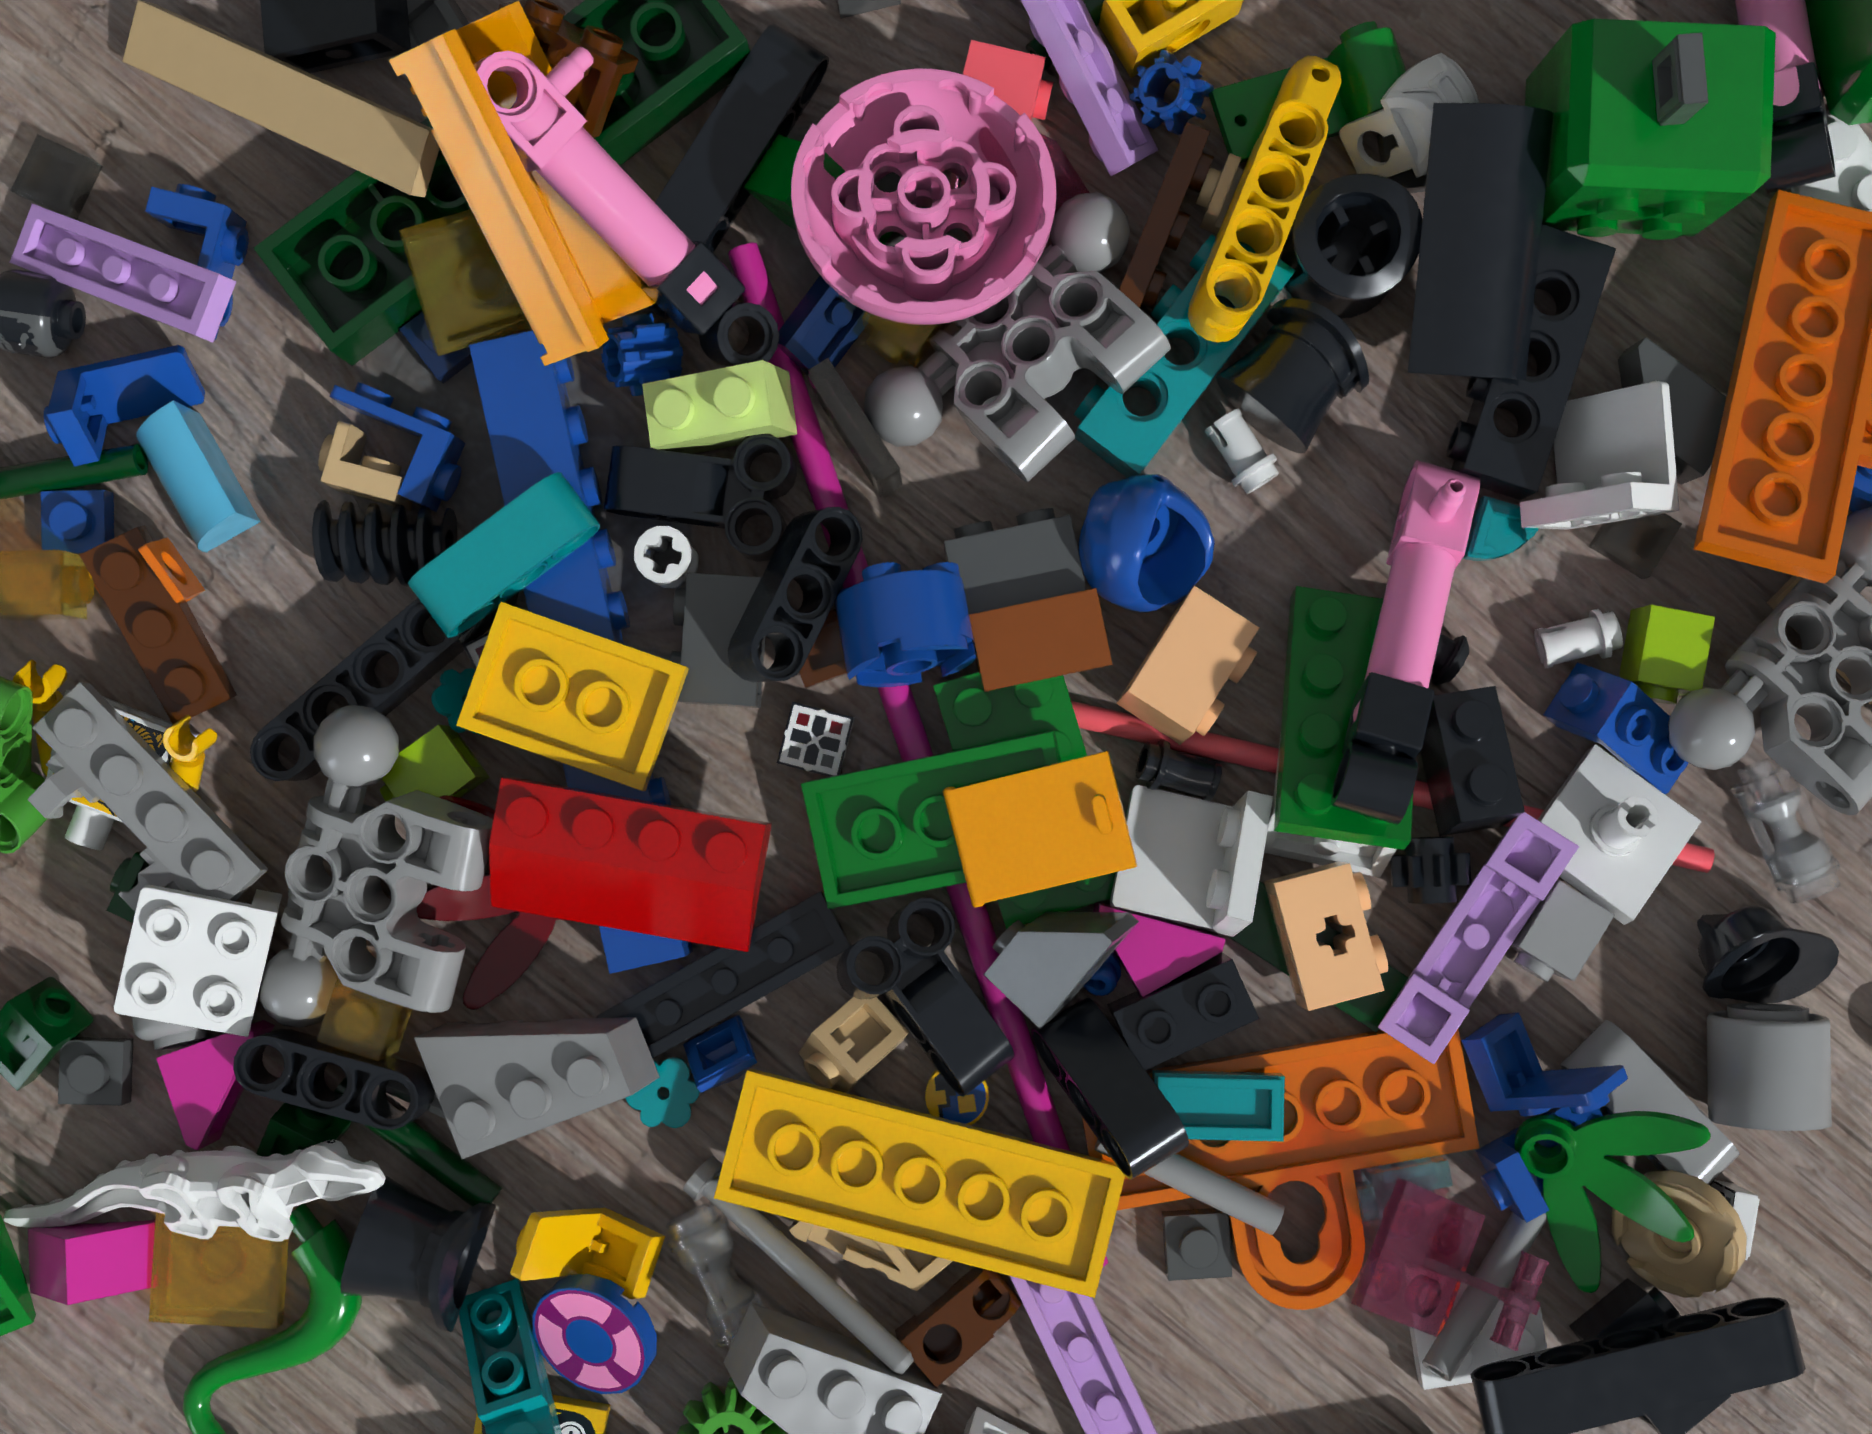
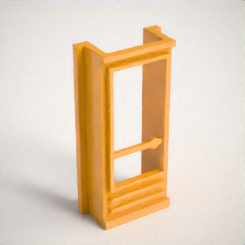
M516 1L457 30L453 29L390 59L389 62L397 77L404 73L408 77L412 85L410 90L413 95H417L423 107L421 112L425 117H428L433 127L431 132L539 344H543L547 351L540 357L544 366H547L578 353L598 349L609 340L603 327L605 323L649 307L655 302L641 289L645 282L536 170L529 172L525 170L491 101L492 99L495 104L506 109H510L513 106L517 97V89L512 78L504 72L493 71L488 78L487 93L473 65L493 53L512 51L520 53L531 60L545 76L552 70L520 2Z

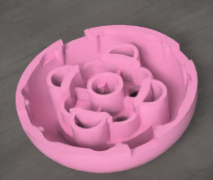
M907 69L881 74L851 87L839 96V103L826 113L817 125L812 123L804 136L795 159L791 180V200L794 222L805 253L816 271L839 295L860 309L883 319L914 325H935L950 323L979 314L1010 295L1024 281L1042 255L1050 235L1056 207V179L1049 151L1034 123L1025 113L1020 116L1011 106L995 96L993 87L967 75L951 71ZM825 152L846 171L838 176L837 179L824 169ZM948 170L966 181L965 185L958 189H951L947 177L942 172ZM891 172L899 175L898 189L894 192H883L875 185L880 179ZM959 228L967 231L971 236V240L961 243V241L945 234L951 229ZM888 232H898L904 236V239L897 243L895 247L886 246L879 242L881 236Z

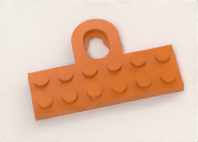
M1778 189L1768 205L1693 549L1825 584L1836 575L1857 466L1872 469V212Z
M1459 1028L1435 1064H1432L1384 1031L1379 1030L1377 1033L1373 1031L1145 1070L1151 1079L1152 1070L1282 1073L1285 1076L1284 1142L1188 1139V1147L1177 1154L1266 1197L1278 1185L1288 1181H1302L1313 1186L1318 1191L1322 1200L1325 1219L1317 1233L1318 1249L1310 1260L1304 1262H1294L1287 1259L1283 1254L1279 1239L1273 1235H1269L1228 1215L1235 1258L1244 1277L1251 1287L1263 1298L1288 1309H1314L1333 1302L1350 1288L1360 1272L1365 1254V1237L1353 1170L1480 1148ZM1082 1117L1088 1156L1114 1162L1112 1158L1095 1150L1098 1138ZM1143 1173L1132 1180L1125 1176L1117 1211L1193 1197Z

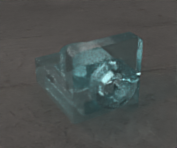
M1442 1155L1360 1169L1362 1182L1355 1183L1362 1222L1370 1221L1372 1228L1382 1238L1395 1235L1389 1198L1396 1197L1398 1203H1419L1433 1199L1436 1196L1434 1189L1453 1186L1449 1162Z

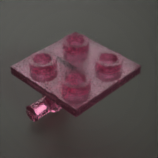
M1397 1178L1390 1200L1384 1208L1383 1219L1368 1259L1361 1270L1359 1283L1351 1304L1437 1337L1449 1318L1461 1282L1496 1296L1504 1302L1493 1335L1489 1340L1518 1351V1345L1530 1313L1537 1315L1541 1302L1536 1301L1535 1298L1549 1262L1521 1251V1257L1509 1289L1503 1286L1501 1288L1465 1273L1486 1216L1406 1180Z

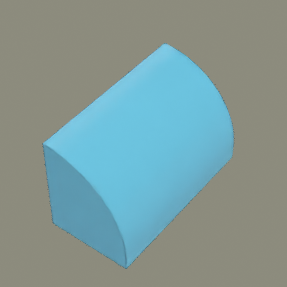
M173 400L158 409L141 424L137 430L136 438L200 551L207 553L261 522L200 413Z

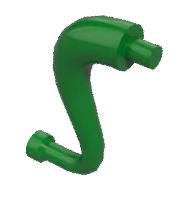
M301 1204L291 1212L289 1219L293 1224L292 1232L302 1244L291 1255L302 1269L309 1285L310 1300L308 1307L300 1319L287 1329L225 1353L209 1361L193 1375L184 1392L182 1409L192 1434H227L214 1417L210 1405L212 1394L220 1387L231 1382L291 1368L312 1361L332 1349L350 1331L361 1308L362 1296H344L341 1293V1279L351 1243L336 1219L323 1227L306 1204Z

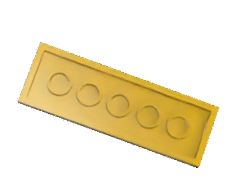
M749 1068L745 1075L714 1199L1095 1298L1125 1175L1114 1162Z

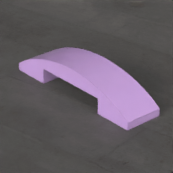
M1526 812L1516 817L1421 957L1378 1025V1028L1432 1064H1435L1469 1013L1470 1006L1539 902L1545 899L1579 846Z

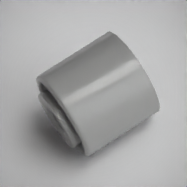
M1768 1003L1727 1005V1010L1709 1013L1707 1016L1708 1118L1717 1124L1757 1130L1807 1131L1832 1127L1830 1019L1826 1016L1809 1013V1008L1804 1006Z

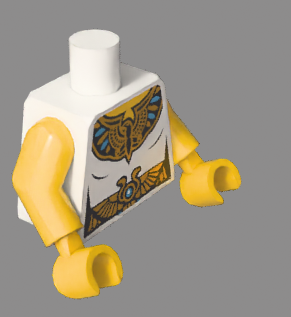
M30 659L13 677L14 682L27 686L32 691L33 726L63 698V695L57 690L66 681L67 671L61 665L53 664L44 673L43 678H41L36 670V661ZM66 689L64 696H66L71 690ZM103 696L174 772L197 793L205 760L204 751L216 742L217 733L211 728L206 729L201 734L191 731L189 728V723L192 720L190 715H186L172 724ZM35 731L41 769L47 779L54 773L46 766V763L57 753ZM84 796L82 798H72L68 802L76 804L77 807L65 834V839L83 847L103 850L114 821H122L101 799L95 803H90Z

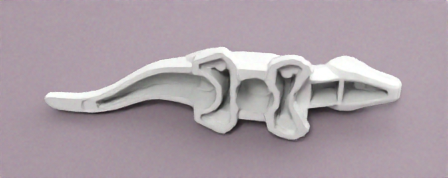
M334 1139L321 1142L303 1150H295L288 1155L276 1153L268 1157L258 1156L255 1152L240 1146H227L223 1151L185 1153L182 1150H176L172 1155L160 1157L152 1153L141 1160L132 1162L123 1160L115 1169L105 1174H99L94 1181L83 1189L75 1191L72 1196L65 1199H55L46 1204H26L22 1207L5 1211L3 1220L17 1227H62L90 1220L116 1208L134 1207L165 1214L164 1223L169 1230L199 1239L209 1240V1238L213 1237L219 1226L241 1227L252 1237L279 1242L289 1239L293 1230V1224L289 1218L294 1206L320 1198L325 1201H338L350 1196L369 1193L384 1185L386 1177L376 1162L372 1160L361 1162L353 1159L348 1154L343 1143Z

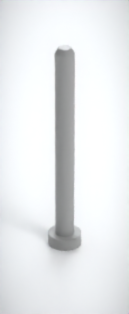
M715 1156L707 1159L689 1178L683 1190L695 1201L705 1196L892 1372L903 1374L914 1362L911 1351L760 1211L714 1199L722 1163Z

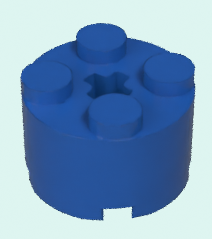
M941 562L929 565L922 570L904 572L901 571V565L898 563L874 564L862 570L863 582L840 590L835 600L847 677L851 680L856 676L858 685L865 687H896L923 682L921 676L923 671L940 666L942 677L968 667L976 659L964 584L960 577L959 566L954 562Z

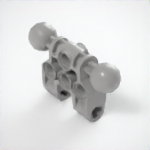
M1098 192L1078 194L1065 201L1054 215L1051 228V245L1043 251L1032 271L1010 295L979 314L954 321L943 331L939 330L929 339L935 352L918 368L913 366L891 367L876 376L865 392L864 402L866 422L873 433L896 447L916 446L932 436L942 422V396L955 385L954 405L971 433L1024 482H1029L1075 439V434L1066 421L1045 400V398L1063 390L1071 380L1074 371L1087 368L1120 394L1129 389L1171 349V345L1156 323L1124 293L1100 274L1117 264L1128 249L1129 221L1128 216L1114 199ZM1092 309L1086 315L1077 317L1083 311ZM1002 316H1003V318H1001V319L998 320L997 322L991 323L992 321H994V320L997 319L998 317H1002ZM1046 352L1039 359L1030 361L1035 355ZM999 395L997 399L991 402L990 404L983 405V403L989 398Z
M1872 508L1856 510L1847 516L1836 575L1824 584L1802 578L1726 662L1725 669L1730 678L1720 689L1703 688L1694 690L1678 701L1669 718L1668 731L1669 742L1680 759L1697 768L1712 770L1730 767L1745 756L1755 736L1753 712L1759 706L1762 708L1760 717L1764 752L1807 790L1830 808L1845 815H1856L1871 799L1872 728L1862 719L1861 707L1872 701V604L1860 592L1865 587H1872ZM1786 625L1794 628L1800 635L1802 641L1801 649L1793 646L1787 639L1785 633ZM1836 669L1844 672L1849 678L1851 694L1839 686L1836 679ZM1795 714L1803 717L1809 724L1811 730L1810 740L1803 738L1796 730L1794 724Z
M348 705L338 708L321 722L314 735V758L323 774L328 777L324 796L313 797L309 800L306 811L307 820L305 828L301 832L298 849L289 856L285 865V879L289 888V898L287 906L283 910L281 924L287 931L292 933L289 949L281 950L265 965L258 998L267 1015L283 1026L307 1027L323 1021L331 1014L341 997V983L346 987L421 1012H444L449 1010L452 1005L466 949L465 942L455 935L421 921L416 912L417 906L422 902L427 892V883L457 891H474L481 887L489 857V841L493 820L481 813L419 790L386 801L376 808L363 804L367 786L376 784L389 773L399 756L398 734L389 718L373 707ZM395 817L399 818L404 824L406 840L396 830ZM323 858L331 866L332 878L325 871ZM381 879L389 886L391 899L387 898L383 893L380 885ZM366 939L374 946L377 959L368 951Z

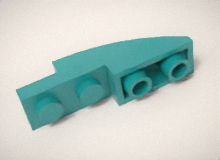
M519 1279L466 1295L459 1312L477 1414L485 1426L486 1434H562L544 1361L533 1336L532 1318Z

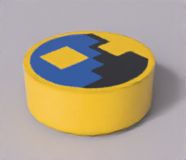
M936 1069L929 1077L926 1085L925 1101L927 1108L933 1116L972 1125L983 1116L989 1102L986 1080L983 1081L966 1096L962 1097L950 1087Z

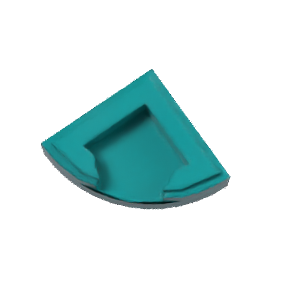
M1483 496L1479 498L1470 528L1465 555L1462 559L1488 561L1506 556L1523 546L1536 534L1539 528L1521 527L1520 506Z

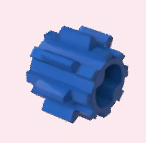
M1161 50L1159 58L1154 59V65L1149 68L1141 65L1137 67V75L1141 79L1139 87L1133 88L1134 92L1129 95V100L1143 105L1140 109L1144 112L1141 123L1155 129L1164 122L1168 131L1180 135L1189 119L1196 117L1204 120L1206 118L1205 110L1201 107L1204 98L1209 97V93L1214 90V85L1200 80L1202 75L1198 72L1202 62L1189 55L1182 62H1179L1175 54L1167 50ZM1175 81L1180 84L1179 93L1176 99L1171 104L1164 102V93L1169 84Z
M651 313L623 316V326L608 328L609 334L607 335L609 340L603 344L601 358L607 372L606 377L609 382L615 383V387L630 386L632 396L644 395L642 384L681 375L683 349L680 347L677 330L675 327L669 328V323L654 324Z

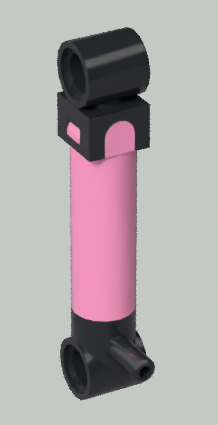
M1735 0L1739 25L1766 26L1776 33L1771 177L1764 183L1767 194L1777 192L1778 189L1786 190L1836 177L1824 97L1816 67L1805 0Z

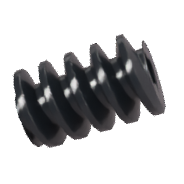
M326 500L318 503L313 515L312 544L315 561L319 573L324 580L330 582H338L346 575L349 581L362 584L371 575L375 583L380 585H389L397 577L401 585L409 587L408 582L421 568L457 542V518L454 510L451 508L446 509L440 526L434 525L430 508L421 506L415 524L408 523L403 505H395L389 522H383L380 506L377 503L369 504L364 521H358L354 504L346 501L341 507L338 519H332L330 505Z

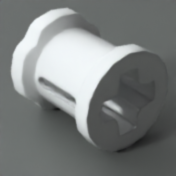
M656 526L646 530L639 537L634 548V561L638 570L645 578L663 588L676 589L686 582L687 573H696L698 569L699 556L692 547L690 540L679 530L670 526ZM671 542L672 548L682 558L679 564H668L665 573H662V567L652 560L655 551L665 552L668 543Z

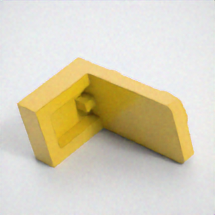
M606 1207L533 1212L530 1214L526 1225L517 1238V1253L510 1273L521 1281L591 1274L613 1281L625 1289L621 1295L629 1299L645 1298L665 1236Z

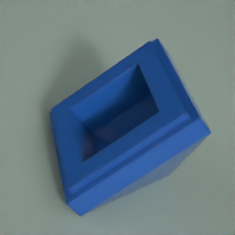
M740 1015L683 1044L696 1087L700 1093L739 1079L749 1068H752L757 1063L746 1027Z

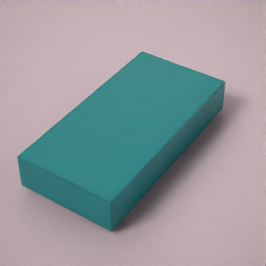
M1152 1070V1080L1179 1116L1188 1139L1284 1142L1285 1076L1282 1073Z

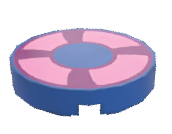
M591 1274L565 1276L544 1293L532 1314L533 1336L541 1355L552 1368L577 1387L599 1394L623 1393L640 1382L657 1355V1334L650 1316L638 1301L632 1306L628 1300L620 1296L625 1289L611 1280Z

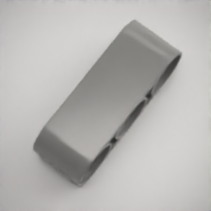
M1605 1020L1560 1063L1562 1069L1624 1066L1628 1079L1608 1094L1610 1101L1600 1108L1605 1115L1631 1111L1661 1112L1693 1120L1708 1128L1711 1138L1699 1148L1666 1154L1645 1155L1659 1171L1673 1170L1698 1177L1709 1185L1740 1155L1733 1143L1626 1033L1609 1020Z

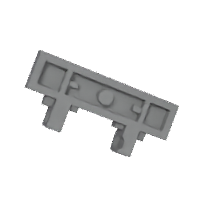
M79 682L32 727L57 753L46 763V766L54 774L48 777L27 799L46 819H57L63 816V806L72 798H82L84 796L90 803H95L101 799L147 847L140 853V856L150 866L138 873L139 883L133 889L118 894L134 911H136L139 894L144 885H155L236 901L268 870L257 856L90 683Z

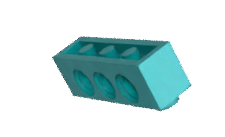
M1211 234L1189 264L1197 273L1182 291L1173 284L1151 313V316L1159 321L1157 326L1162 330L1167 339L1181 338L1191 345L1194 352V361L1187 365H1175L1163 356L1129 388H1144L1155 398L1156 411L1147 416L1132 414L1123 403V394L1116 392L1110 386L1105 391L1096 384L1073 414L1082 421L1075 433V439L1126 478L1140 475L1294 274L1295 270L1280 258L1263 300L1239 334L1227 342L1216 343L1208 341L1198 335L1190 325L1188 309L1216 239V236ZM1239 242L1247 251L1256 253L1248 244Z

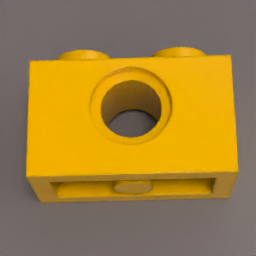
M1104 0L1099 27L1130 78L1138 74L1137 67L1139 65L1147 68L1154 65V59L1159 58L1161 50L1174 53L1238 15L1244 0Z

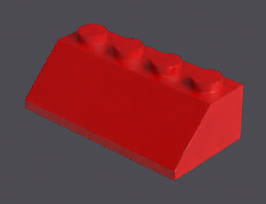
M501 778L489 841L491 907L749 952L772 823L521 778Z

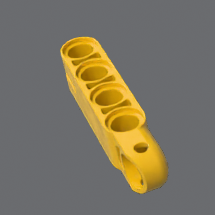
M1306 55L1298 60L1285 76L1266 125L1253 146L1189 303L1188 317L1190 325L1198 335L1208 341L1216 343L1227 342L1236 337L1263 300L1327 138V118L1342 83L1338 66L1320 57ZM1284 138L1290 140V141L1293 142L1295 145L1289 143V142L1286 141ZM1261 189L1270 192L1275 198L1269 197ZM1239 242L1248 244L1256 253L1247 251ZM1216 295L1229 299L1235 308L1226 307L1217 299Z

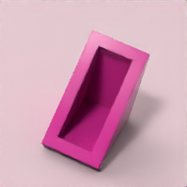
M1101 902L1095 903L1093 912H1127L1112 908L1110 905ZM1130 913L1139 922L1114 950L1135 989L1144 997L1223 952L1226 939L1218 934Z
M262 1020L251 1024L248 1037L225 1033L156 1058L185 1145L199 1150L220 1139L244 1090L237 1081L233 1070L234 1057L239 1047L248 1039L271 1032L275 1025Z
M159 1220L85 1223L62 1227L28 1228L30 1293L65 1305H71L157 1287L162 1284Z

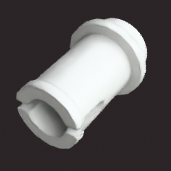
M1239 408L1215 421L1214 425L1206 428L1205 433L1212 439L1236 476L1231 482L1235 487L1241 485L1246 494L1260 488L1279 474L1273 465L1277 460L1274 453L1267 456L1243 419Z
M1594 609L1589 612L1588 618L1545 629L1539 628L1534 631L1537 652L1545 669L1556 664L1599 654L1602 659L1612 656V650L1620 649L1623 646L1621 628L1616 615L1612 611L1602 614L1599 609Z

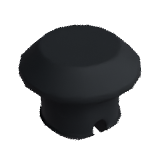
M1440 633L1431 676L1433 684L1448 683L1458 674L1470 651L1467 637L1462 635L1452 640Z

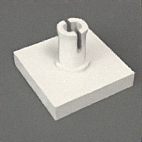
M1597 744L1585 752L1537 819L1579 846L1559 877L1585 897L1614 914V918L1623 925L1636 918L1702 822Z

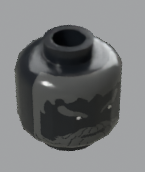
M13 269L0 274V348L2 350L17 354L54 358L65 353L73 339H79L82 336L86 323V312L83 303L76 301L72 287L56 281L52 276L31 271Z

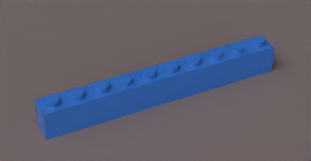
M533 330L470 344L469 348L504 505L506 506L543 478L561 472L595 517L593 506L602 504V495L594 468H584L579 444L588 443V433L580 406L571 407L565 383L575 380L571 358L568 357L544 366L540 357L547 351L543 344H539ZM607 529L598 530L587 542L523 590L529 612L624 645L621 629L629 628L630 621L622 591L612 592L607 568L616 566V558L612 540ZM562 763L568 787L671 805L665 779L663 777L654 778L653 772L646 791H641ZM599 926L609 974L686 957L693 952L692 944L688 941Z

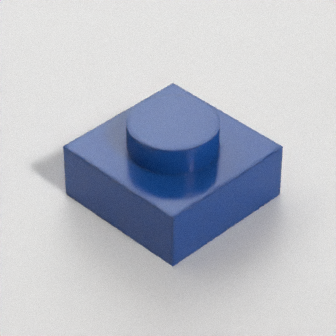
M104 489L41 491L42 555L50 557L79 556V554L114 538L113 492Z

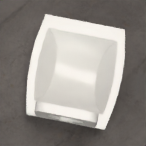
M1439 53L1418 62L1392 84L1380 100L1384 109L1347 123L1340 129L1339 135L1357 174H1373L1387 178L1413 169L1416 178L1427 174L1433 104L1479 103L1478 96L1463 69L1455 61L1443 53ZM1365 132H1378L1383 137L1391 134L1394 135L1398 146H1395L1390 151L1388 162L1380 163L1367 155L1362 144Z

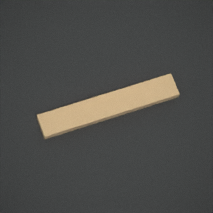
M142 0L137 1L122 62L404 193L418 197L426 196L439 152V146L431 132L433 128L157 4Z

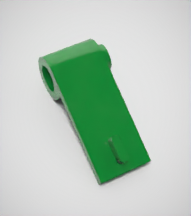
M1375 21L1356 25L1340 35L1341 44L1327 58H1323L1338 66L1342 82L1327 118V138L1339 135L1340 129L1347 123L1384 109L1380 100L1392 84L1406 72L1394 32L1391 28H1378ZM1290 68L1219 87L1209 93V99L1228 155L1231 153L1241 157L1240 163L1248 161L1253 146L1266 125L1283 80ZM1284 138V139H1285L1286 141H1288L1289 143L1295 145V144H1294L1293 142H1291L1290 140Z

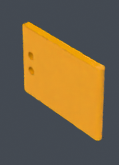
M1108 751L958 788L951 786L943 790L973 907L977 908L988 902L1138 866Z

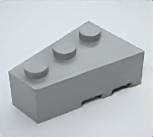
M636 1017L559 1019L555 1022H523V1020H504L500 1023L468 1024V1021L448 1022L414 1037L461 1159L629 1097L660 1078Z
M753 1303L750 1304L723 1362L740 1395L788 1434H924L942 1396L938 1387L936 1388L915 1362L903 1374L894 1373L860 1341Z

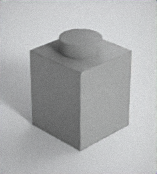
M1557 880L1545 899L1539 902L1510 947L1519 952L1514 963L1545 982H1548L1553 974L1575 981L1615 915L1565 883Z

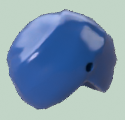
M1160 474L1134 475L1119 481L1109 482L1096 490L1090 500L1087 515L1081 529L1078 551L1083 575L1092 589L1097 588L1099 596L1125 609L1151 612L1163 606H1174L1183 601L1190 590L1209 569L1213 561L1215 542L1209 521L1204 512L1186 492Z

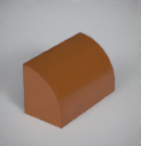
M1097 588L969 615L974 638L976 662L984 691L1113 665Z

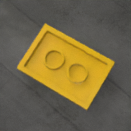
M500 601L456 726L626 786L646 791L689 668Z

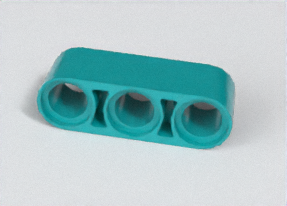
M557 472L531 486L426 564L410 579L408 585L446 637L452 638L477 624L496 610L500 601L503 603L508 601L582 546L599 530L600 524L561 472Z

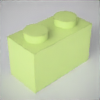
M764 360L642 384L650 446L653 449L695 454L738 446L745 439L758 434H768L777 438L798 434L789 371Z

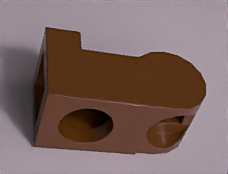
M974 1267L917 1317L913 1315L895 1330L896 1337L911 1351L916 1365L937 1388L994 1337L993 1334L1016 1313L1022 1301L999 1273Z

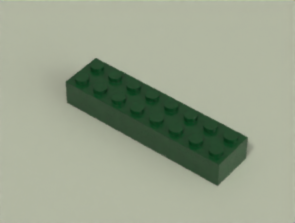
M584 0L564 15L563 18L585 30L586 26L590 25L613 33L623 40L624 43L621 49L639 59L634 72L622 75L601 134L594 138L619 166L729 85L750 53L747 39L717 0ZM428 118L421 122V124L433 128ZM440 148L425 197L409 195L364 173L355 171L253 247L328 349L351 366L400 331V328L495 257Z

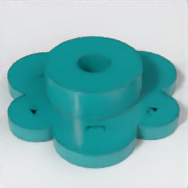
M467 668L460 673L454 669H448L440 676L441 686L433 691L431 697L436 711L446 716L451 729L458 733L467 730L456 726L476 671L473 668Z
M670 1057L664 1060L661 1065L654 1061L660 1078L633 1095L626 1097V1101L632 1108L641 1110L640 1119L644 1125L655 1127L663 1122L670 1128H680L689 1121L692 1113L690 1104L698 1099L700 1091L697 1089L694 1081L688 1080L690 1069L683 1059ZM660 1087H666L669 1090L670 1094L668 1097L660 1094Z

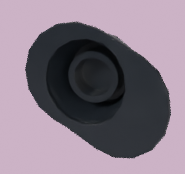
M1746 906L1728 914L1703 915L1697 921V926L1702 936L1698 946V954L1707 972L1702 988L1708 997L1718 999L1729 998L1753 1003H1778L1794 999L1823 982L1838 963L1839 950L1831 938L1819 933L1793 929L1772 911L1762 906Z

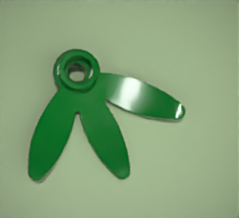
M1631 1111L1605 1115L1588 1120L1576 1127L1558 1116L1537 1115L1527 1119L1519 1126L1515 1135V1150L1520 1154L1528 1171L1536 1177L1543 1178L1544 1200L1549 1208L1546 1215L1551 1235L1566 1270L1581 1291L1585 1293L1596 1292L1600 1286L1602 1270L1601 1241L1598 1225L1583 1186L1621 1214L1663 1237L1676 1242L1691 1241L1694 1237L1692 1225L1675 1202L1662 1189L1632 1167L1606 1155H1656L1699 1148L1711 1138V1134L1706 1126L1684 1117L1651 1111ZM1552 1140L1559 1144L1554 1147H1545L1537 1141Z

